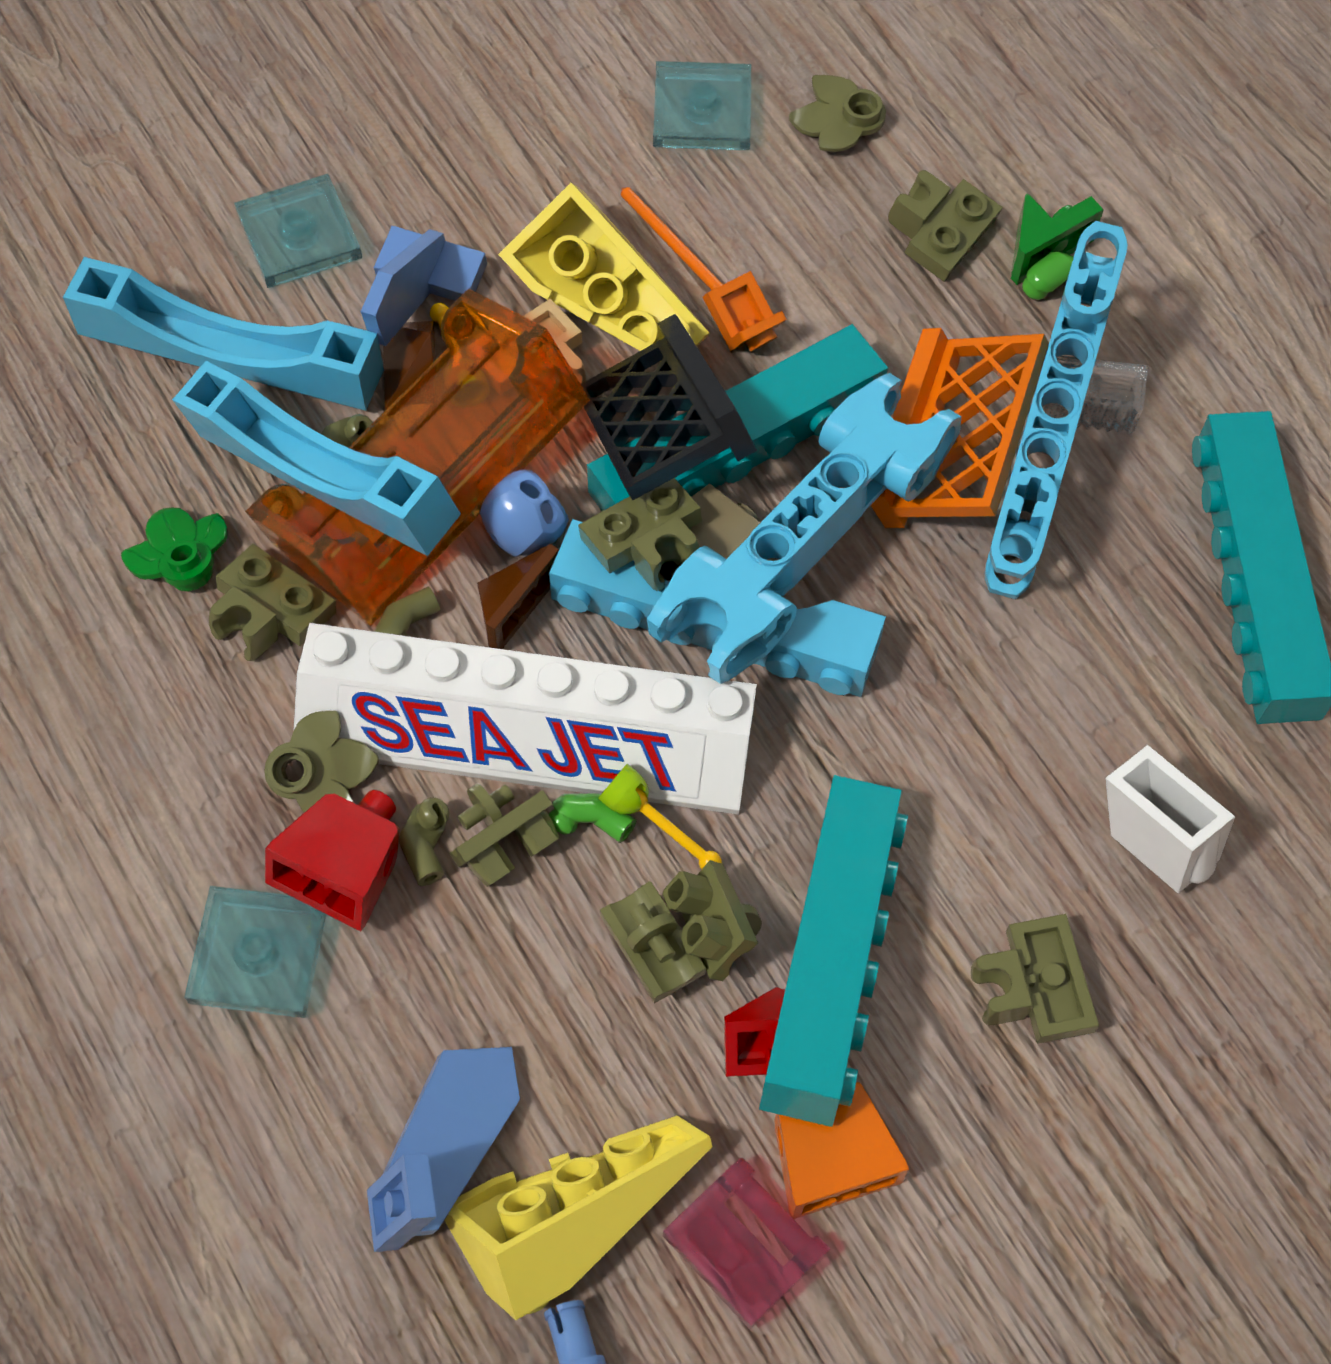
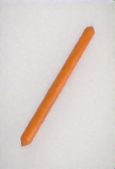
M630 187L621 188V197L711 290L723 285Z

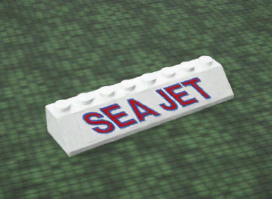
M309 623L297 670L294 729L302 718L311 713L337 711L341 720L340 738L352 739L371 748L379 757L378 764L580 793L602 794L628 763L647 782L649 791L647 802L739 815L757 684L730 680L719 684L714 679L708 677Z

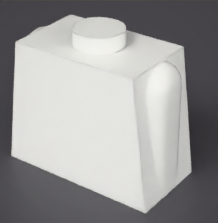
M1147 745L1105 778L1111 836L1172 889L1180 893L1189 884L1205 882L1214 873L1216 863L1220 860L1235 816Z

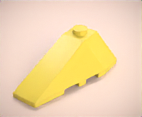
M570 183L498 254L532 292L547 300L551 299L556 305L639 351L664 338L657 323L675 313L696 346L710 334L610 219L583 190L573 183Z

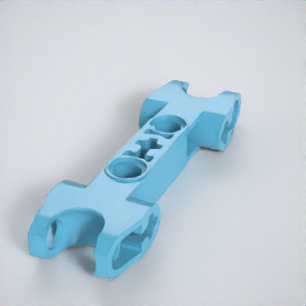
M891 373L876 378L862 389L849 395L828 417L819 435V445L829 451L830 454L772 510L727 559L708 546L700 547L677 568L668 586L647 618L649 634L659 642L673 639L692 625L707 624L720 629L723 634L713 646L712 653L707 659L710 669L708 676L719 684L729 681L752 664L764 658L786 635L796 617V605L783 596L810 571L886 489H889L906 501H911L930 484L960 434L961 416L947 409L939 411L933 417L920 424L907 425L895 421L891 415L901 398L899 386L902 380ZM777 558V559H779V560H776V561H768L767 559Z

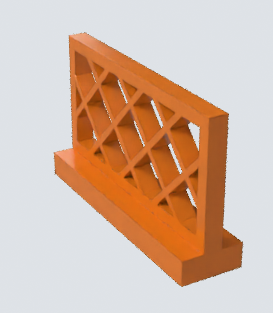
M942 328L922 330L900 393L901 398L896 405L892 418L907 425L923 423L939 411L944 410L946 403L963 392L969 401L954 411L961 416V425L979 412L987 421L963 438L958 435L956 443L953 444L935 476L942 485L939 489L924 499H913L911 501H906L889 489H886L870 505L885 528H905L908 517L996 516L1048 349L1049 342L1045 334L948 339ZM1028 353L1026 361L1009 373H1006L1000 366L1015 354ZM981 356L983 358L961 375L956 373L960 357ZM991 371H994L1000 377L999 380L978 395H975L969 388ZM1011 390L1015 394L1013 403L993 416L986 407ZM998 433L1002 437L999 446L979 459L973 452V449ZM967 455L973 464L950 481H947L941 472ZM982 476L988 480L983 498H961L958 493Z

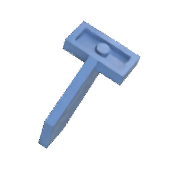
M391 226L373 267L376 277L360 311L367 331L377 333L379 344L386 346L429 294L470 305L487 266L486 254L445 241L444 233L429 229L424 234Z
M512 1047L443 1050L437 1057L382 1176L367 1189L374 1252L399 1250L414 1236L432 1235L439 1229L520 1100Z

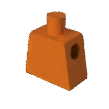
M856 1082L851 1106L838 1105L833 1127L779 1114L775 1115V1131L788 1209L792 1219L903 1183L909 1170L906 1160L860 1082Z

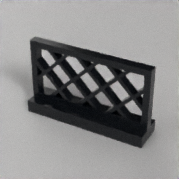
M676 313L657 323L664 336L663 339L574 387L632 501L730 448L737 461L757 451L737 409ZM660 362L655 371L644 372L647 368ZM662 387H673L669 395L657 396ZM633 388H643L638 396H628ZM610 389H613L608 397H597L602 393ZM677 411H688L683 420H672ZM627 412L622 421L611 422L616 413ZM646 412H657L652 421H641ZM692 436H708L691 446H686ZM630 437H641L635 447H624ZM660 437H672L667 446H655ZM643 463H655L653 467L635 476Z

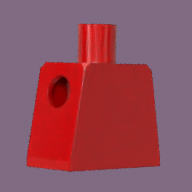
M370 790L358 805L335 793L325 794L265 848V883L361 932L366 926L397 860L400 829L395 823L389 821L396 813L395 803L388 795L378 790Z

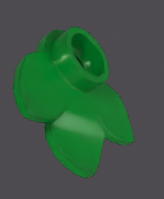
M163 508L155 512L148 519L145 529L148 540L123 550L121 558L126 568L140 579L163 578L168 584L173 585L180 591H193L204 586L211 579L213 574L212 567L214 565L213 554L226 542L228 528L219 513L205 516L195 522L181 508Z

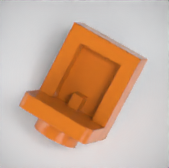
M751 271L707 292L703 296L730 351L744 344H747L750 352L764 346L777 338L774 329L787 320L783 311L773 315Z

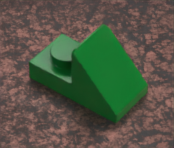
M1027 193L1024 197L1017 226L1011 280L1016 285L1022 283L1027 277V271L1051 252H1062L1068 255L1074 253L1083 231L1093 222H1100L1104 209L1090 196L1074 206L1066 205L1062 207L1051 218L1033 197Z

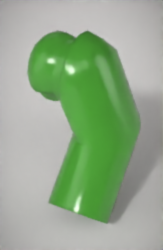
M1051 252L1035 263L1027 271V277L1023 281L1022 288L1024 293L1034 300L1044 299L1049 292L1054 291L1067 281L1074 256L1062 252Z
M599 793L562 794L552 802L554 809L548 814L556 831L561 834L573 833L577 829L578 822L593 823L619 843H622L630 835L637 820L629 814H619L608 808L598 799L601 795Z

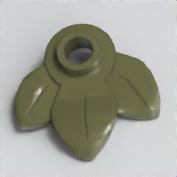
M813 75L812 88L817 101L789 114V121L802 134L811 137L819 136L818 145L820 150L837 152L855 146L861 136L871 135L879 131L885 123L886 109L878 94L868 89H858L855 83L849 79L833 75Z
M319 711L302 718L297 723L290 742L276 747L270 753L265 763L264 773L266 782L274 793L283 798L296 799L300 808L305 813L325 794L335 793L353 802L348 789L357 787L369 778L379 763V757L371 748L361 742L340 738L341 720L337 711ZM293 760L300 761L304 767L302 778L296 782L289 780L286 775V767Z

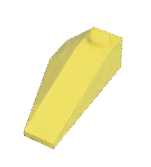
M674 1116L609 1138L603 1145L602 1153L570 1159L569 1153L550 1158L549 1162L552 1170L516 1181L513 1171L494 1177L460 1195L444 1221L486 1294L512 1318L518 1320L526 1314L540 1311L549 1301L570 1290L713 1147L711 1138L679 1116Z

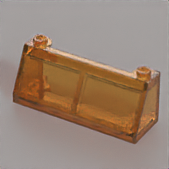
M471 289L466 290L450 306L443 317L441 336L448 348L348 447L354 451L374 457L389 458L398 456L439 477L461 515L428 556L306 492L301 494L296 488L288 484L272 486L245 511L275 547L370 627L382 616L387 606L395 602L477 518L487 494L507 475L523 470L590 401L547 328Z

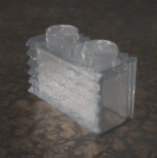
M1059 356L1057 358V361L1066 368L1075 369L1082 366L1076 357ZM1096 359L1077 428L1083 424L1087 430L1094 426L1097 431L1102 427L1107 432L1113 428L1118 433L1124 429L1128 434L1135 431L1144 409L1148 365ZM1049 403L1042 407L1043 411L1053 418H1063L1069 415L1068 411L1057 403Z

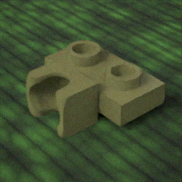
M921 170L909 194H900L896 198L888 214V221L912 239L904 253L945 282L997 219L1003 207L964 179L949 194L951 190L949 186L928 171Z
M673 478L633 501L630 496L582 522L578 527L581 540L609 574L634 561L635 569L653 590L661 591L665 588V580L659 573L661 566L669 561H677L682 564L692 553L700 548L698 540L690 528L702 522L700 506L678 481Z
M252 544L216 575L217 590L225 595L212 605L209 612V626L212 635L218 640L226 638L234 631L242 630L243 640L247 646L244 650V658L247 661H254L278 640V632L298 646H301L305 642L309 623L324 625L336 613V599L255 544Z
M1066 914L1009 924L1006 935L1011 950L982 955L972 963L971 979L974 983H994L999 985L1005 993L989 1001L987 1010L982 1016V1020L986 1025H998L1023 1020L1029 1015L1037 1044L1095 1033L1099 1027Z

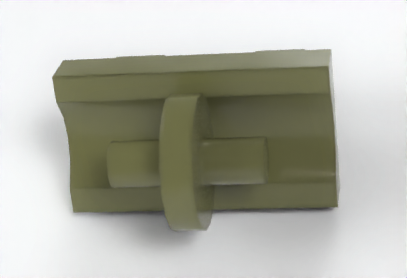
M476 783L467 789V794L473 806L457 817L466 830L482 820L488 827L455 848L449 854L458 867L466 863L486 887L490 886L515 869L497 841L514 831L532 857L559 839L554 824L545 811L546 808L552 805L551 801L542 790L503 816L499 809L514 799V795L509 787L505 784L489 795L484 787Z
M711 860L697 875L680 871L665 887L662 895L668 909L682 913L686 922L681 936L686 953L701 957L709 978L723 982L729 975L733 962L742 954L751 951L758 944L755 936L761 929L762 920L756 908L749 904L740 903L724 865Z
M651 881L642 885L628 897L600 909L602 920L654 1004L706 974V967L701 959L686 953L681 941L682 930Z

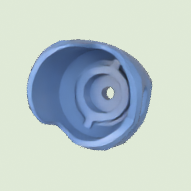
M518 470L503 478L487 494L480 511L482 522L492 540L505 552L514 557H526L554 543L563 534L569 521V517L561 503L550 493L544 481L531 470Z

